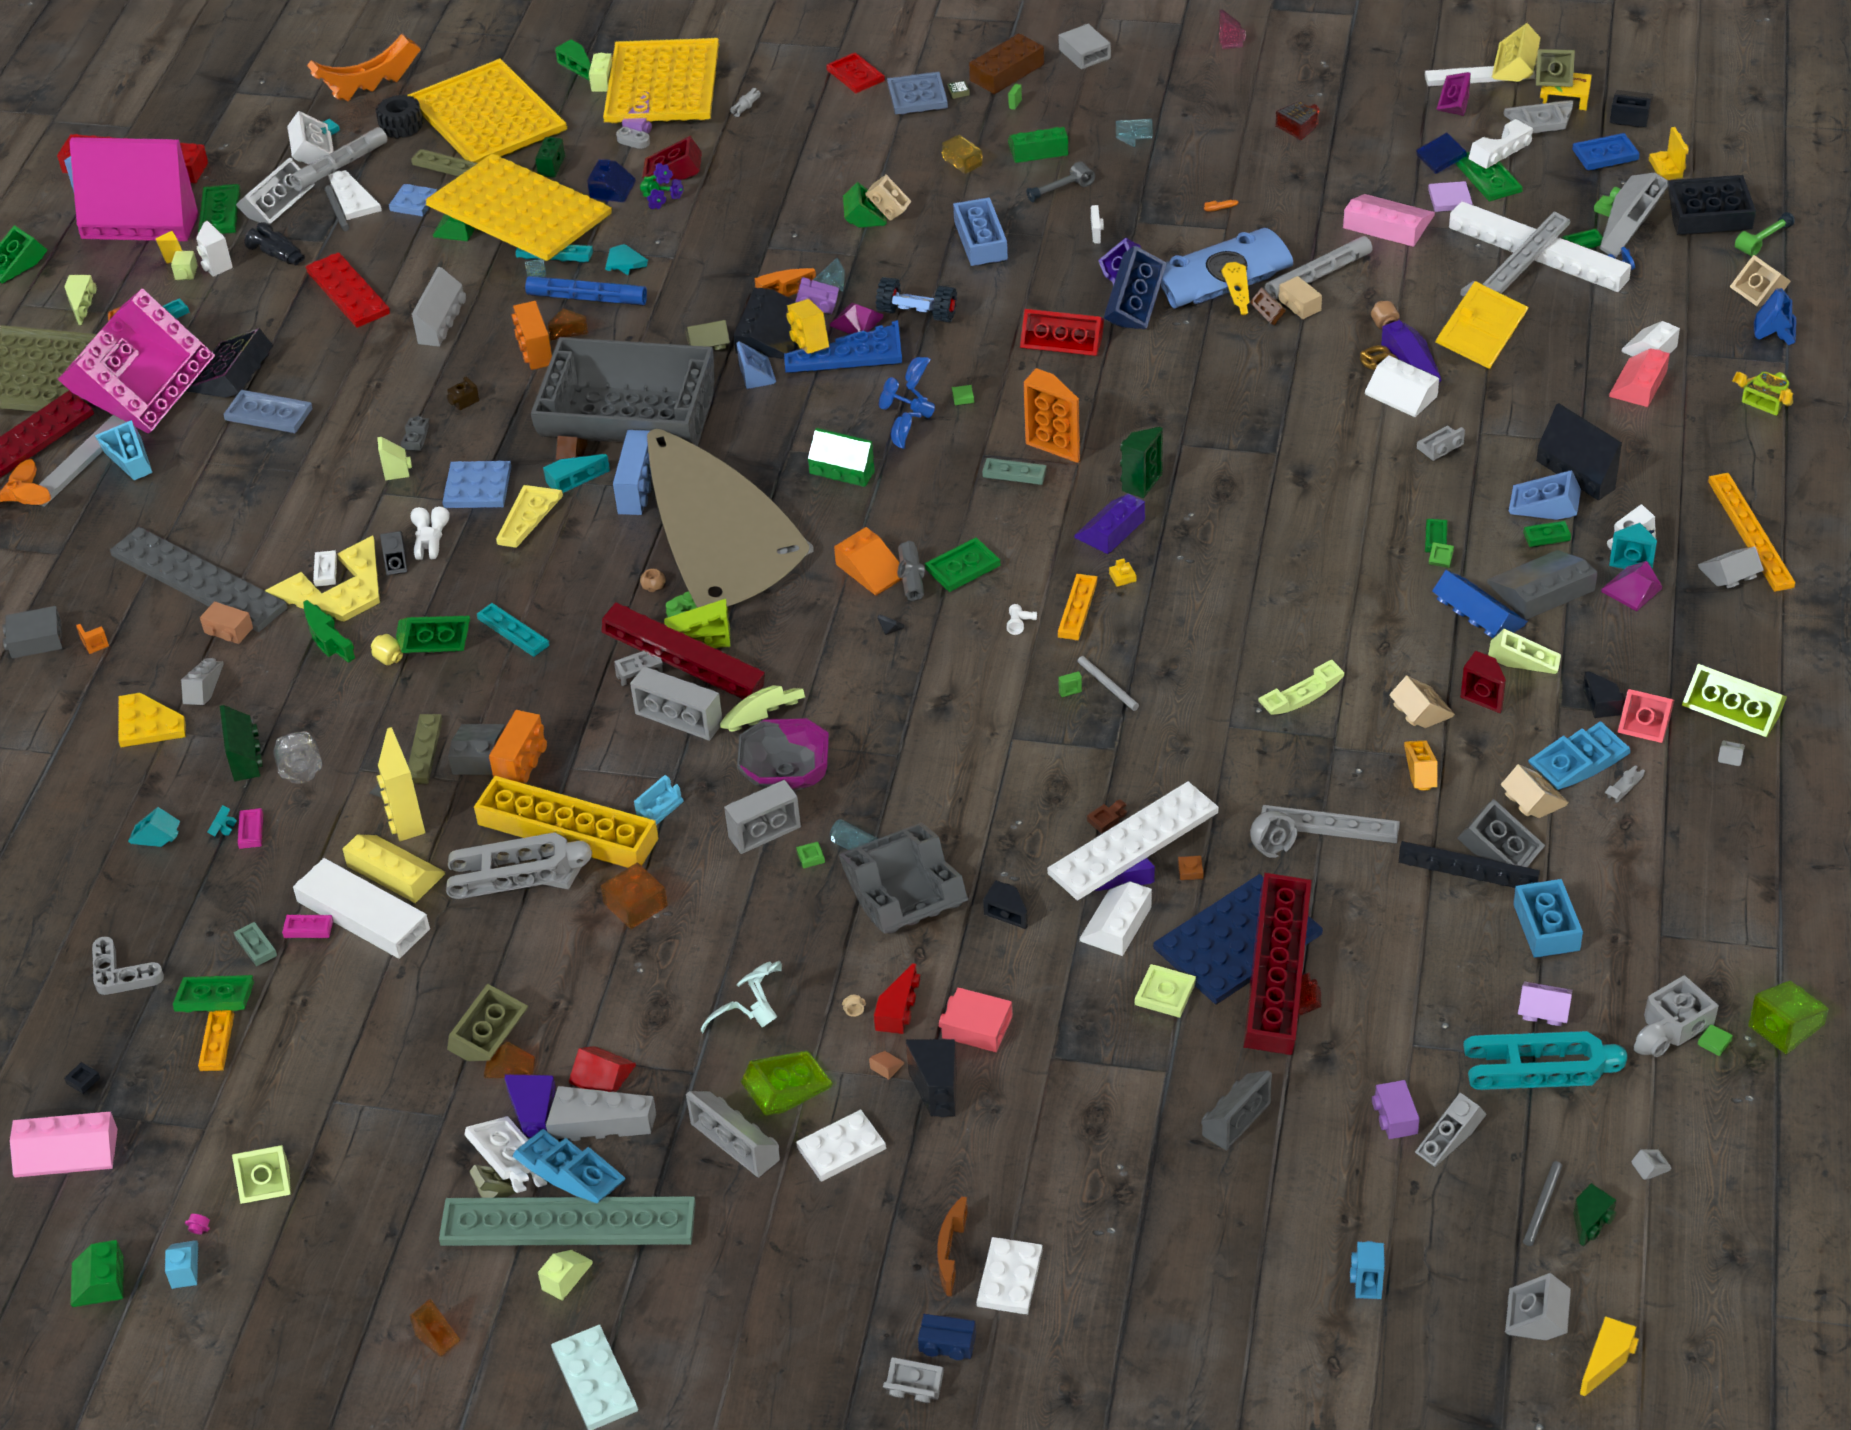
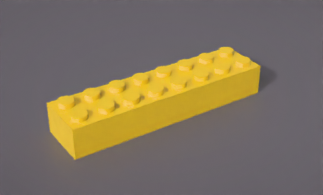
M494 776L474 806L477 823L480 826L522 838L556 832L566 838L568 843L575 841H585L588 843L592 850V858L637 871L640 870L658 841L655 820Z

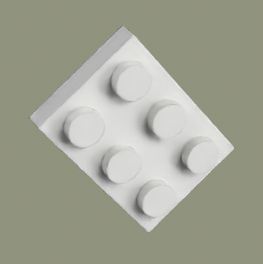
M862 1110L796 1142L798 1150L821 1182L886 1149L885 1142Z
M992 1237L977 1297V1307L1028 1315L1043 1251L1042 1245Z

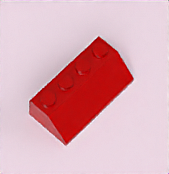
M1025 309L1020 348L1097 356L1102 341L1104 319L1098 316Z

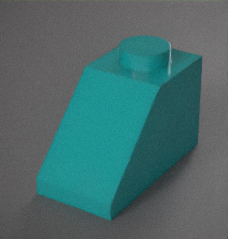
M157 807L135 825L128 842L137 845L162 847L168 841L172 842L179 832L177 828L180 821Z

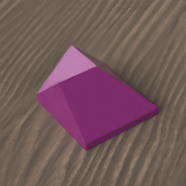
M1464 72L1446 76L1436 110L1464 116L1469 100L1471 73Z
M850 303L830 323V327L849 334L860 331L869 332L883 318V314L855 303Z
M1645 561L1626 567L1605 585L1601 592L1638 611L1662 590V585L1649 563Z

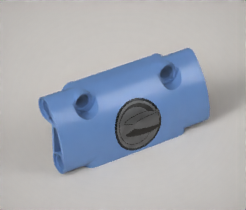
M1262 228L1250 233L1242 232L1236 238L1185 256L1177 255L1172 257L1170 261L1166 262V268L1160 285L1173 308L1183 306L1192 301L1194 304H1198L1230 292L1221 271L1226 263L1237 262L1246 266L1249 286L1272 277L1278 271L1292 267L1293 258L1284 242L1270 229ZM1235 286L1234 289L1238 290L1240 289V287Z

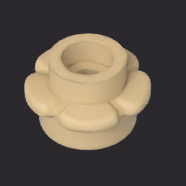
M849 995L842 1002L843 1010L849 1016H859L863 1013L866 1002L859 995Z

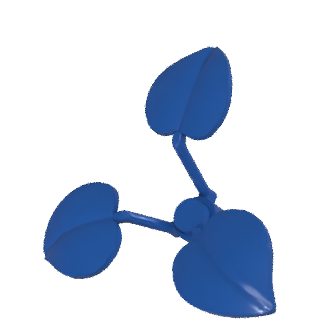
M928 357L914 358L905 375V379L908 381L906 386L919 397L918 399L915 398L911 401L895 394L899 383L897 379L892 377L886 380L879 398V407L883 410H887L891 406L893 398L911 404L913 412H905L902 414V417H898L891 430L893 443L902 449H905V440L911 427L912 416L930 418L935 409L934 403L927 401L928 398L923 397L914 389L931 360Z

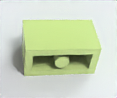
M598 53L593 55L589 71L592 92L608 90L612 66L611 54Z

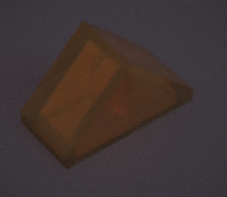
M564 308L547 323L551 341L557 340L559 337L567 338L588 334L586 317Z
M507 1041L500 1046L490 1061H486L484 1078H505V1075H533L535 1056Z
M431 1299L427 1300L409 1315L415 1336L439 1357L443 1356L460 1341L457 1334Z

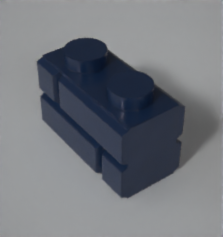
M923 1314L918 1336L919 1352H923L931 1357L939 1354L949 1356L954 1360L971 1359L976 1338V1321Z

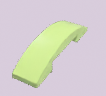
M1330 660L1316 667L1313 676L1282 692L1275 689L1260 697L1259 702L1270 714H1282L1309 704L1330 690L1343 678L1344 672L1333 660Z

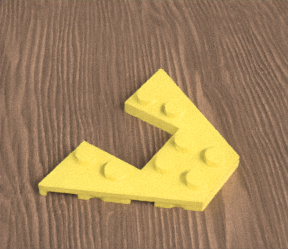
M374 536L337 553L339 561L355 577L321 593L300 572L265 591L277 598L283 599L287 604H295L304 609L303 602L308 600L313 605H318L326 615L329 614L343 622L380 603Z

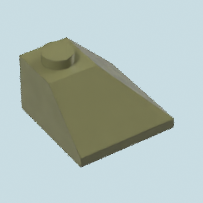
M1538 49L1536 86L1573 87L1575 50Z

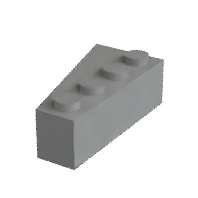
M558 1086L546 1123L547 1132L557 1141L565 1138H570L571 1141L581 1140V1137L589 1136L601 1139L611 1134H618L619 1137L651 1134L656 1117L653 1096Z

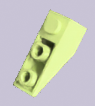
M69 275L64 287L79 325H82L84 317L87 316L88 307L92 304V297L96 293V284L93 283L91 275Z

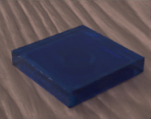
M1448 133L1441 135L1416 150L1417 156L1435 174L1467 156L1466 150Z

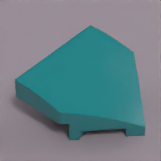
M618 245L610 248L605 270L618 269L625 275H629L630 269L647 267L648 260L627 245Z

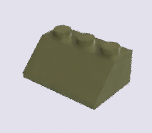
M487 983L449 1034L447 1050L466 1061H490L527 1011L528 1006Z

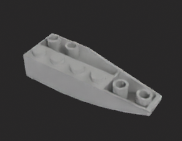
M1657 173L1632 175L1614 198L1599 249L1608 255L1613 254L1617 258L1621 252V247L1626 246L1662 199L1668 189V180Z

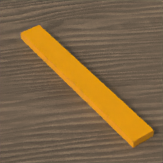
M1724 473L1709 476L1708 482L1746 546L1756 547L1764 569L1762 572L1773 591L1794 588V579L1730 474Z

